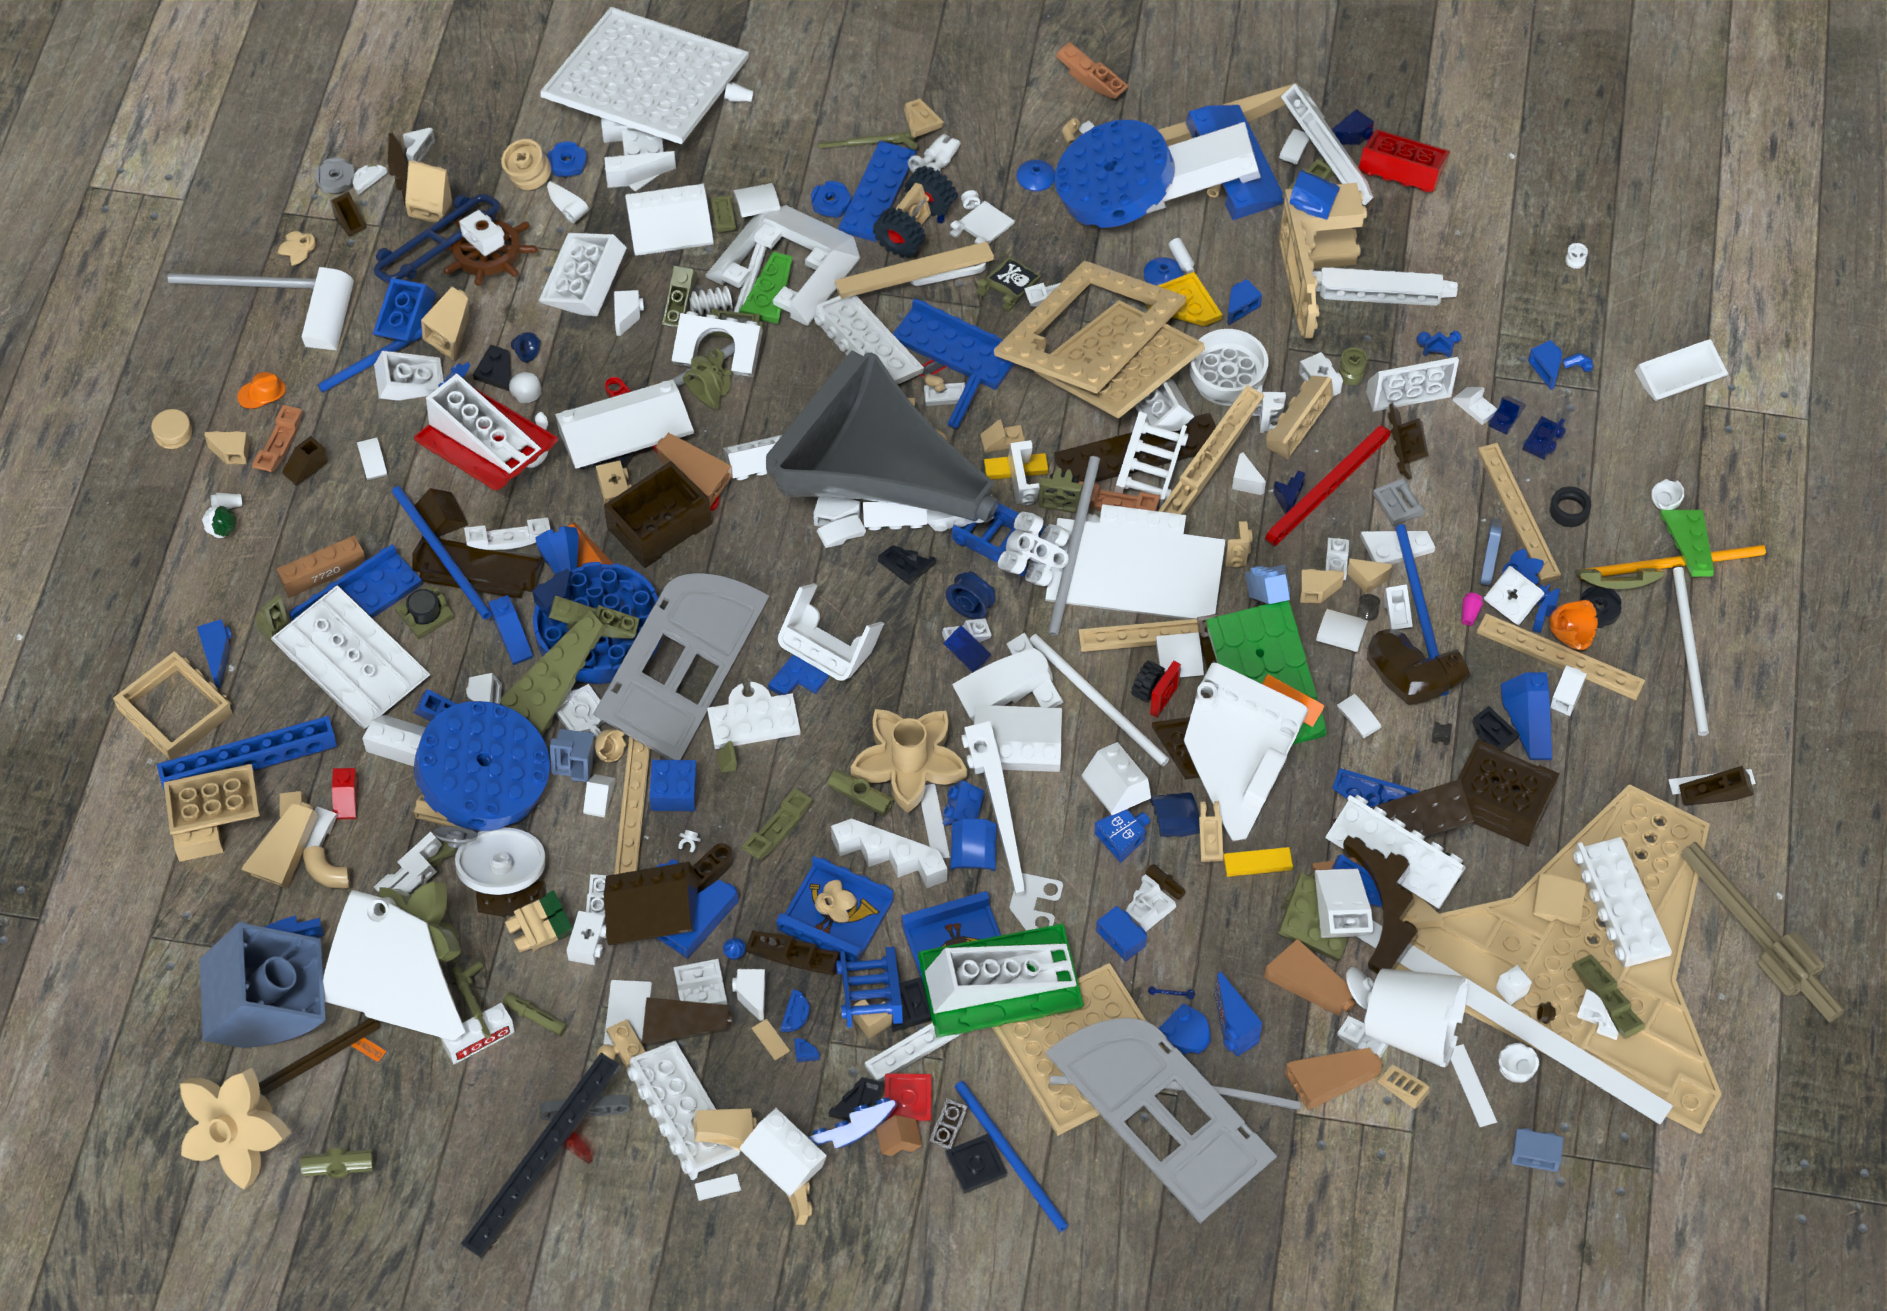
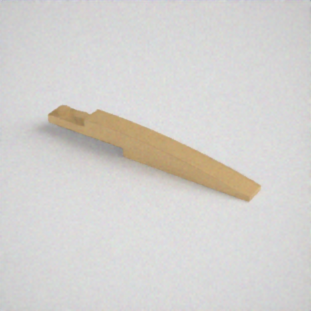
M1294 84L1223 105H1240L1247 121L1251 122L1286 105L1281 96ZM1186 122L1158 130L1164 137L1167 146L1193 139L1186 126Z
M1246 385L1181 475L1179 483L1158 512L1181 515L1187 513L1264 398V394Z

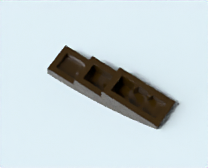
M389 133L390 176H395L397 191H402L404 205L406 206L407 163L397 139L393 133Z
M752 931L745 949L748 953L774 962L829 975H835L837 970L836 961L841 959L839 951L818 949L816 944L795 941L793 936Z

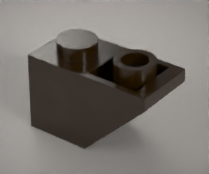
M312 436L308 437L294 448L282 471L283 475L297 486L328 462L325 448Z

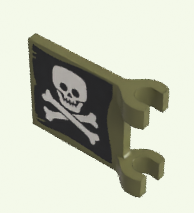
M1008 257L989 276L978 281L977 285L980 287L976 292L984 296L989 288L992 287L1004 294L1003 301H1005V304L1002 305V308L1009 312L1017 300L1025 294L1024 288L1033 286L1041 279V275L1013 258Z

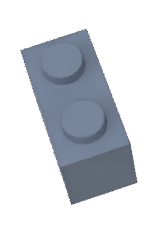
M1528 1128L1517 1129L1513 1141L1511 1164L1558 1172L1561 1164L1564 1137L1550 1132L1545 1134L1538 1133Z

